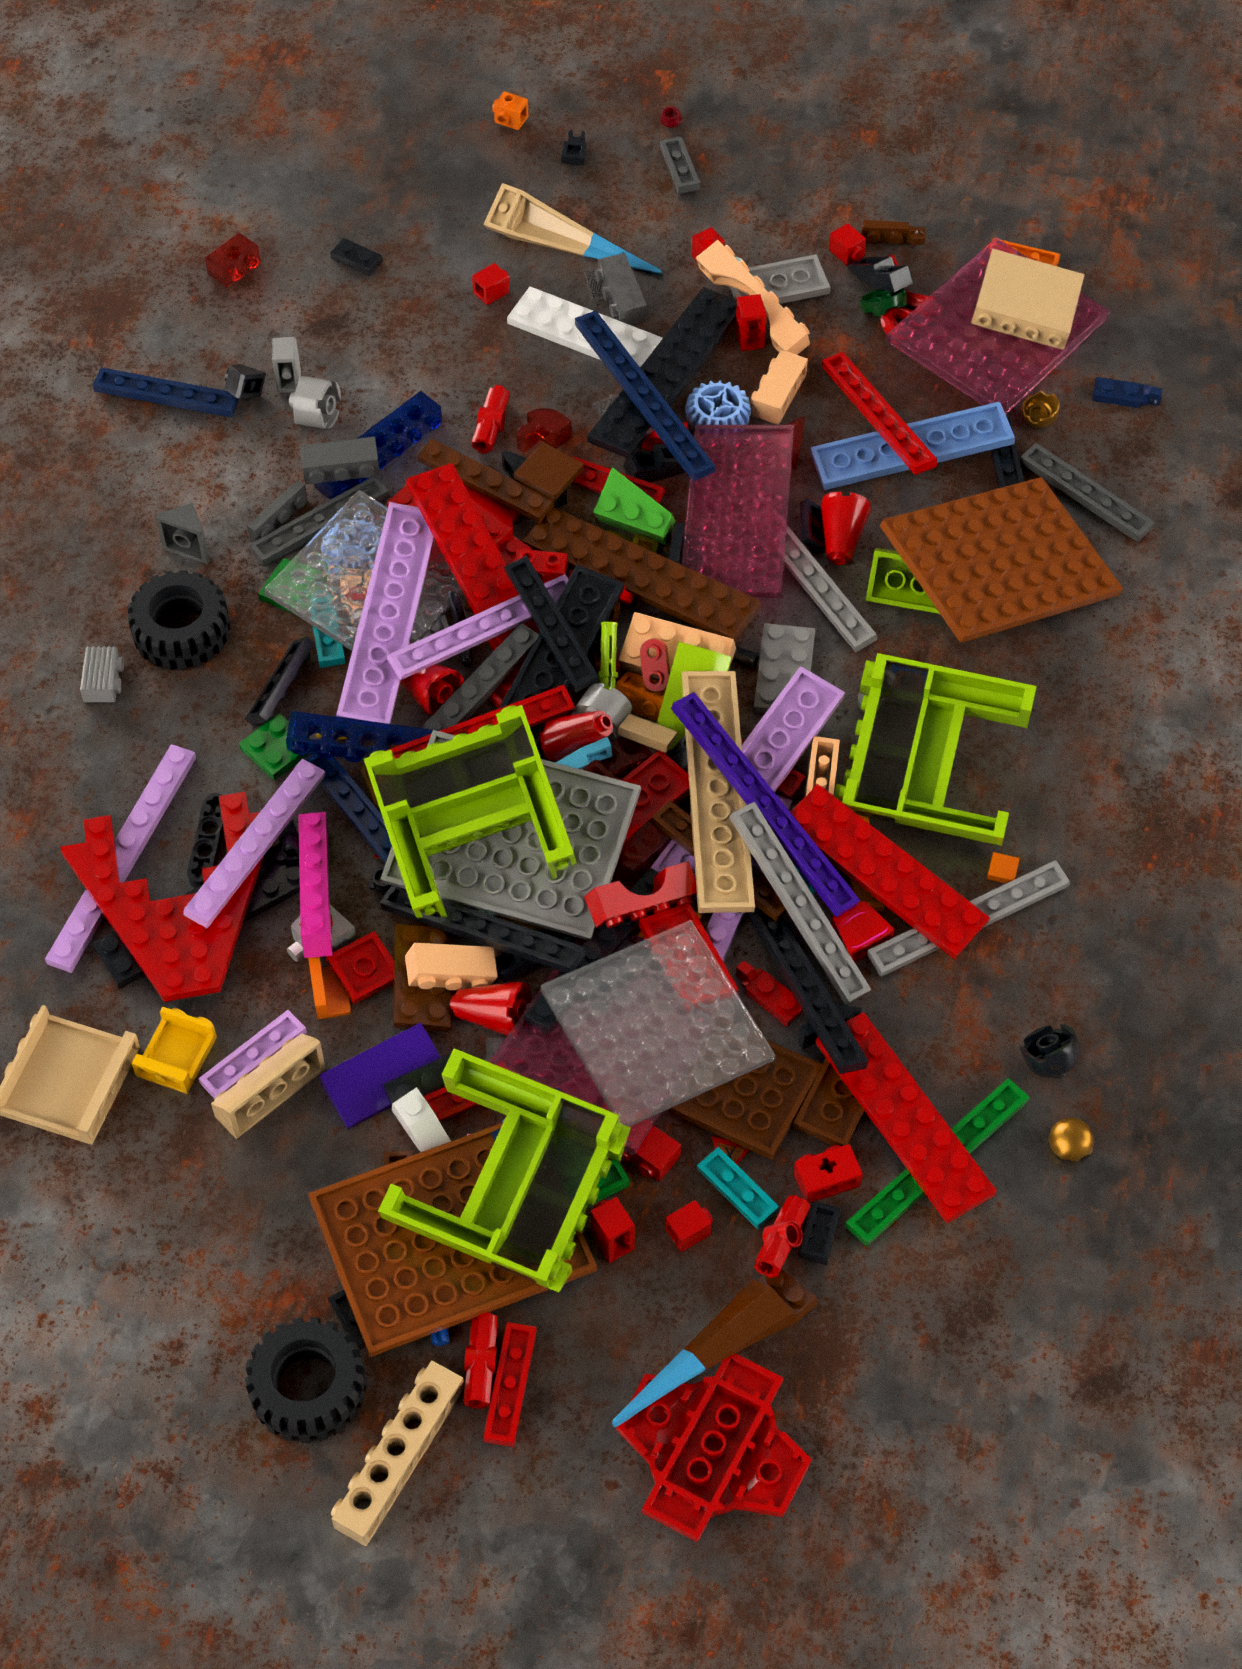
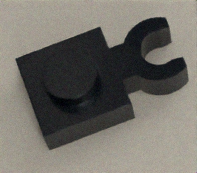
M573 130L568 132V141H564L562 164L584 165L587 150L585 131H582L579 137L573 136Z

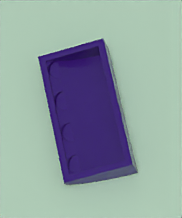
M420 1022L325 1071L319 1077L323 1089L347 1129H350L391 1107L382 1086L383 1083L440 1058V1055Z

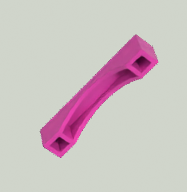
M326 812L299 814L300 922L304 958L333 956L328 873L330 849Z

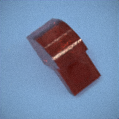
M539 408L528 412L527 424L522 425L516 432L517 449L525 453L539 441H543L558 449L572 438V421L559 411L550 408Z

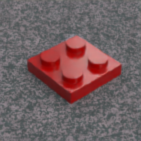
M375 931L333 952V956H326L327 964L354 1005L393 985L394 960Z

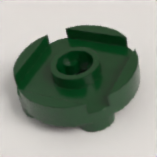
M903 288L896 292L880 289L871 291L863 295L862 300L859 299L861 310L863 313L873 312L874 316L886 314L889 308L906 306L908 304L906 289Z

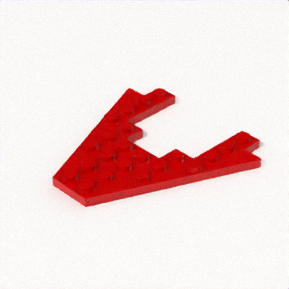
M246 791L219 796L227 853L260 813L249 814ZM111 815L84 819L86 842L61 846L62 855L162 1000L168 1002L221 992L264 856L210 926L205 928L183 915L184 908L196 893L151 901L147 878L120 883ZM217 866L202 868L204 883Z

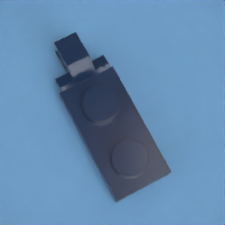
M1096 377L1092 400L1140 408L1141 405L1147 404L1159 406L1162 389L1141 383Z

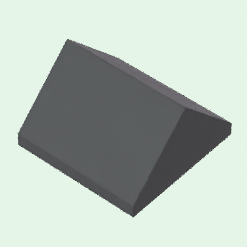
M193 503L157 514L155 518L164 550L205 564L210 562L204 530Z

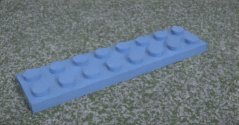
M1000 402L907 424L937 458V463L1015 444V436ZM877 431L810 447L811 456L824 490L910 470Z

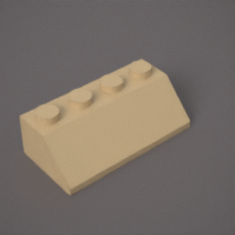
M302 1033L295 1039L292 1038L286 1041L277 1053L263 1059L259 1067L250 1074L246 1073L241 1076L237 1084L228 1091H223L216 1096L214 1102L211 1103L214 1116L235 1139H238L326 1069L320 1041L317 1038Z

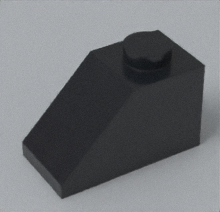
M242 364L230 365L225 374V389L239 399L261 396L266 373Z

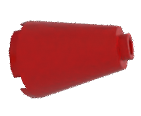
M832 492L823 496L821 511L826 556L835 565H845L852 560L871 512V503L864 496L851 492L850 497L842 496V492Z
M435 664L400 681V684L428 715H433L464 683L463 676L457 670L440 664Z
M600 710L550 719L544 723V730L540 732L541 748L549 761L553 759L557 762L586 745L608 737L613 730L612 720L609 715Z
M524 982L459 989L451 997L450 1009L457 1018L511 1038H518L524 1036L528 1028V1023L524 1021L527 1013L526 1004H532L531 990L529 985Z

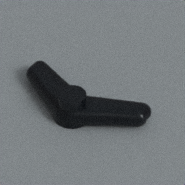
M452 590L449 591L447 598L456 624L465 620L466 617L458 593ZM472 648L460 653L462 664L470 666L473 663Z

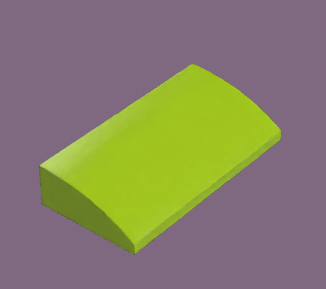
M678 643L657 721L658 725L677 731V738L668 750L671 751L686 735L685 726L671 709L674 702L683 698L682 671H729L732 657L691 644Z

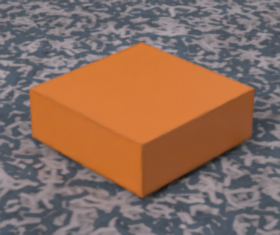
M993 852L987 879L1005 884L1015 880L1020 858Z

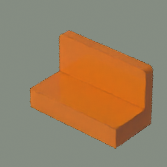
M320 957L308 958L317 1019L351 1014L349 996L329 966L321 967Z

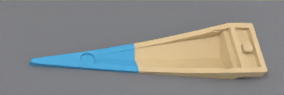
M502 183L483 224L485 228L506 235L508 238L597 260L625 253L631 268L658 275L663 274L657 267L579 225L523 190Z

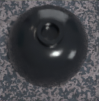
M1060 1024L1061 1029H1052V1026L1048 1025L1033 1031L1025 1037L1024 1047L1020 1046V1051L1032 1072L1041 1077L1061 1078L1076 1065L1080 1046L1072 1027Z

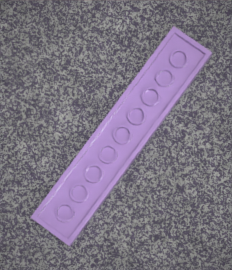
M389 502L336 714V721L389 730L401 680L387 658L390 653L406 647L410 643L434 542V537L418 507Z
M801 666L742 744L743 754L774 793L812 743L813 737L817 736L845 698L844 691ZM672 839L651 868L661 872L666 867L689 861L696 879L694 856Z

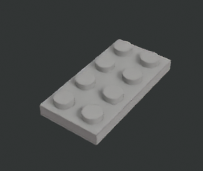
M817 254L749 267V273L753 277L757 275L765 285L764 288L768 292L772 291L778 297L779 304L830 294V285ZM730 287L734 299L737 300V297L747 296L744 292Z
M764 623L753 713L765 714L800 666L811 672L815 628Z

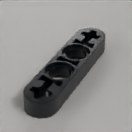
M219 793L207 795L202 803L187 868L189 883L194 888L204 884L203 875H201V878H196L200 873V865L203 868L217 865L224 827L220 806L216 807V816H212L211 808L215 804H220L219 796H222V794ZM208 825H216L218 827L212 834L203 832L204 828ZM208 847L213 850L209 856L202 857L198 855L199 850Z

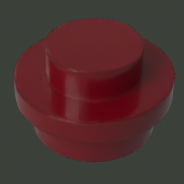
M666 107L660 114V123L665 127H677L682 122V115L675 107Z

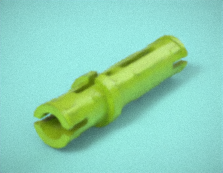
M602 622L600 671L597 672V675L600 678V683L605 684L603 688L611 691L612 688H615V682L618 679V672H616L618 623Z

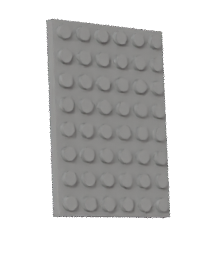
M433 730L428 745L435 742L444 743L450 741L455 735ZM493 747L466 756L461 760L469 788L516 773L508 750L499 747ZM520 753L522 760L531 757ZM541 759L571 843L576 864L572 866L571 862H568L569 866L567 868L556 871L557 878L553 880L532 821L428 856V860L441 899L588 940L592 938L596 926L584 896L595 887L611 883L641 792V786ZM443 764L417 774L409 796L411 808L457 793L449 766ZM391 847L380 880L382 883L406 889L393 848Z

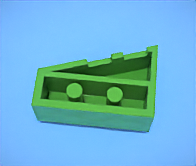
M612 467L593 512L597 520L667 545L676 523L673 515Z

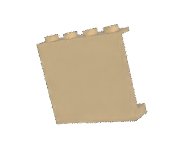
M992 249L971 324L1064 350L1071 331L1085 274Z
M42 1005L38 1014H34L32 1017L30 1030L26 1037L20 1040L13 1062H9L5 1069V1077L0 1085V1115L92 1145L132 1066V1061L140 1049L136 1034L125 1031L123 1037L50 1015L47 1007Z

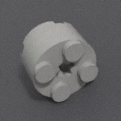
M302 375L296 391L292 392L289 397V405L293 407L294 423L321 429L332 428L339 415V410L335 409L336 401L341 402V392L338 383L327 379Z
M595 683L587 689L575 706L572 715L599 710L604 711L612 720L613 730L608 739L610 743H613L620 736L617 734L618 727L628 714H631L633 707L627 697L619 690L612 688L610 691L603 688L605 684Z

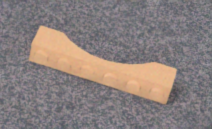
M717 240L696 257L699 269L713 284L729 286L747 295L761 294L770 322L772 344L778 352L784 350L798 355L810 345L808 337L810 332L802 322L798 324L794 320L795 317L791 310L786 306L783 308L779 304L778 297L772 291L768 292L764 288V283L757 275L753 277L749 273L750 270L743 260L738 261L734 257L733 250L727 244L723 246Z

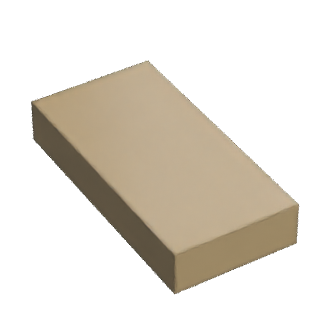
M628 714L620 724L617 733L622 737L665 753L677 738V731L632 714Z

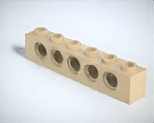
M432 1360L427 1368L423 1367L419 1371L414 1382L416 1386L411 1394L406 1393L398 1406L399 1413L394 1420L390 1419L386 1423L382 1431L383 1438L378 1446L373 1445L365 1458L366 1465L361 1473L356 1472L348 1485L349 1492L344 1499L340 1498L331 1511L334 1529L367 1547L464 1391L463 1377ZM428 1394L437 1396V1399L432 1403L422 1401L423 1397ZM411 1420L421 1422L420 1426L416 1429L405 1427ZM395 1446H401L405 1449L398 1456L389 1454L390 1449ZM380 1472L388 1475L387 1479L383 1482H374L372 1480L373 1476ZM368 1499L371 1501L370 1506L366 1509H357L355 1507L359 1500Z

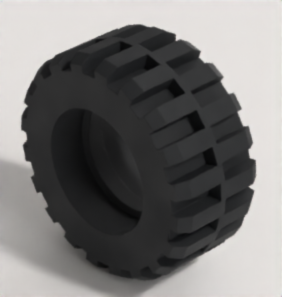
M179 570V573L168 571L163 576L159 577V575L152 577L149 583L144 582L139 587L140 592L136 591L133 594L132 602L129 603L127 610L132 638L140 655L144 659H149L150 663L156 666L162 664L163 668L170 670L173 667H178V670H187L186 667L193 666L194 668L201 666V662H208L213 659L214 653H220L224 648L223 643L225 644L228 641L231 626L225 597L220 587L215 585L214 581L208 577L203 579L202 574L196 572L189 574L187 570ZM177 612H192L200 615L195 622L182 628L171 629L159 625L164 618Z
M302 1317L293 1318V1324L286 1326L285 1322L276 1325L277 1331L273 1334L267 1331L261 1337L263 1344H255L251 1351L253 1359L247 1360L246 1365L248 1375L245 1378L246 1389L257 1418L261 1424L267 1425L268 1431L274 1435L282 1433L283 1439L291 1442L294 1441L295 1437H299L301 1443H311V1437L317 1436L319 1441L328 1439L327 1433L334 1430L338 1434L345 1429L343 1422L345 1420L352 1422L357 1416L355 1408L362 1407L364 1401L363 1391L366 1390L363 1360L356 1342H352L350 1334L344 1329L338 1331L337 1324L327 1321L324 1325L321 1323V1319L317 1317H311L310 1322H303ZM308 1358L319 1359L333 1367L335 1378L332 1385L323 1395L316 1399L303 1402L293 1401L282 1396L278 1390L277 1384L282 1373L287 1367L299 1360Z

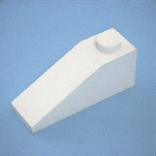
M417 1087L392 1103V1112L420 1152L451 1142L435 1113Z

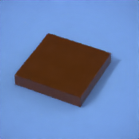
M543 442L514 472V479L555 501L584 470V464Z

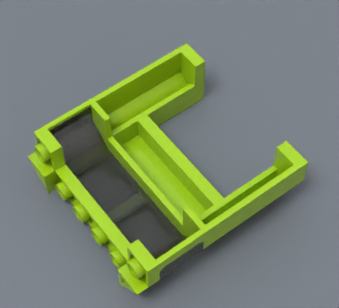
M877 653L875 662L866 660L860 684V693L866 694L863 696L861 710L865 711L863 720L858 719L855 735H859L857 745L852 744L849 760H853L852 769H846L844 785H836L834 797L857 815L1002 846L1009 816L1008 812L998 810L997 818L947 808L944 807V802L964 715L1027 728L1037 686Z
M522 705L517 707L508 706L502 709L500 713L496 714L499 723L497 725L489 724L480 727L478 731L470 734H458L450 741L432 743L424 750L418 752L409 751L403 753L397 759H395L392 750H380L373 752L368 758L364 759L404 885L417 918L423 917L421 912H424L425 915L439 912L441 917H447L428 856L532 821L553 880L557 878L556 871L567 868L569 866L568 862H571L572 866L577 863Z
M454 1048L442 1073L446 1090L506 1115L461 1217L458 1218L408 1197L404 1194L401 1187L390 1184L378 1212L381 1218L559 1293L572 1273L571 1264L564 1262V1260H570L574 1252L576 1243L572 1241L577 1231L582 1232L588 1219V1216L585 1215L586 1209L589 1204L594 1205L600 1191V1188L596 1186L600 1177L606 1178L612 1161L608 1159L621 1161L631 1127L621 1124L619 1115Z

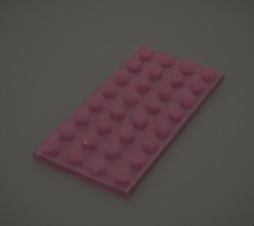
M695 425L694 439L714 463L715 473L696 481H692L690 478L682 565L754 598H782L794 425Z

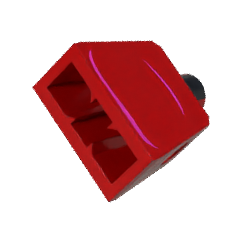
M866 901L859 902L857 906L837 918L835 915L831 918L833 929L855 963L868 957L867 952L869 949L892 939L894 935V928Z

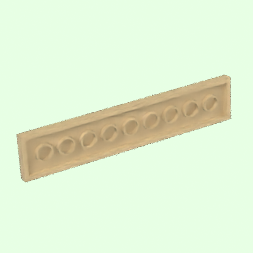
M682 671L683 697L695 692L742 751L735 671ZM685 727L698 913L754 912L755 901L751 853L729 818L731 813L745 807L746 803Z

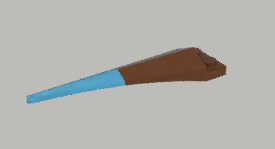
M782 1269L777 1277L769 1278L766 1275H762L758 1280L752 1279L613 1419V1427H618L659 1398L706 1369L744 1348L797 1323L818 1305L817 1297Z

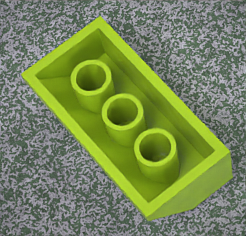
M876 547L866 601L940 614L899 553L894 550Z

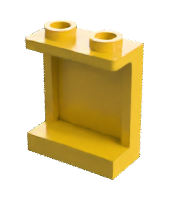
M162 1007L160 1010L161 1021L143 1055L136 1053L132 1066L137 1077L188 1094L217 1038L216 1031L212 1022L204 1017L195 1018L178 1008L169 1009Z

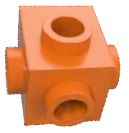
M504 91L499 99H496L493 103L492 111L494 112L495 123L519 130L529 117L528 99Z

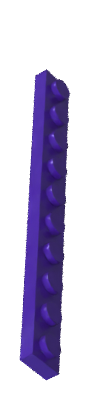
M695 692L674 702L671 707L672 711L747 805L752 802L756 803L790 860L836 918L857 906L860 902L857 895Z

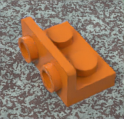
M627 671L616 683L615 689L619 690L630 701L633 707L631 713L657 722L666 688L661 691H651L644 685L641 675Z

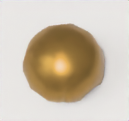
M1039 391L1035 395L1026 398L1022 404L1021 414L1026 423L1032 427H1048L1058 417L1060 402L1054 393L1047 395L1043 391Z
M1067 1117L1052 1126L1048 1141L1052 1152L1059 1158L1077 1162L1084 1156L1091 1155L1094 1146V1135L1089 1125L1081 1119Z

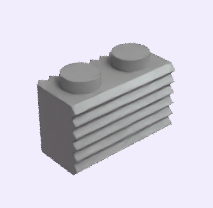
M273 338L272 363L277 391L279 393L295 392L301 377L296 338Z
M86 647L80 686L83 702H116V693H121V679L118 678L119 672L124 671V658L119 656L117 647Z

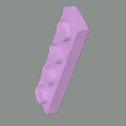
M289 1010L285 1011L198 1078L200 1084L215 1099L218 1094L228 1091L237 1084L241 1076L246 1073L250 1074L259 1067L263 1059L277 1053L286 1041L292 1038L295 1039L301 1033L307 1034L306 1027Z

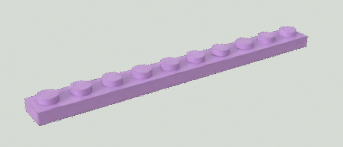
M172 744L170 745L115 839L120 883L125 882L192 767L196 760L195 752ZM87 890L84 891L45 958L47 965L72 973L102 922L104 915Z

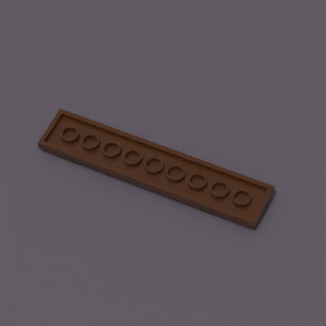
M554 507L547 513L543 521L537 523L523 539V543L531 547L532 550L566 553L569 568L574 570L578 564L621 581L626 586L625 590L633 594L634 598L709 633L734 639V642L761 608V601Z

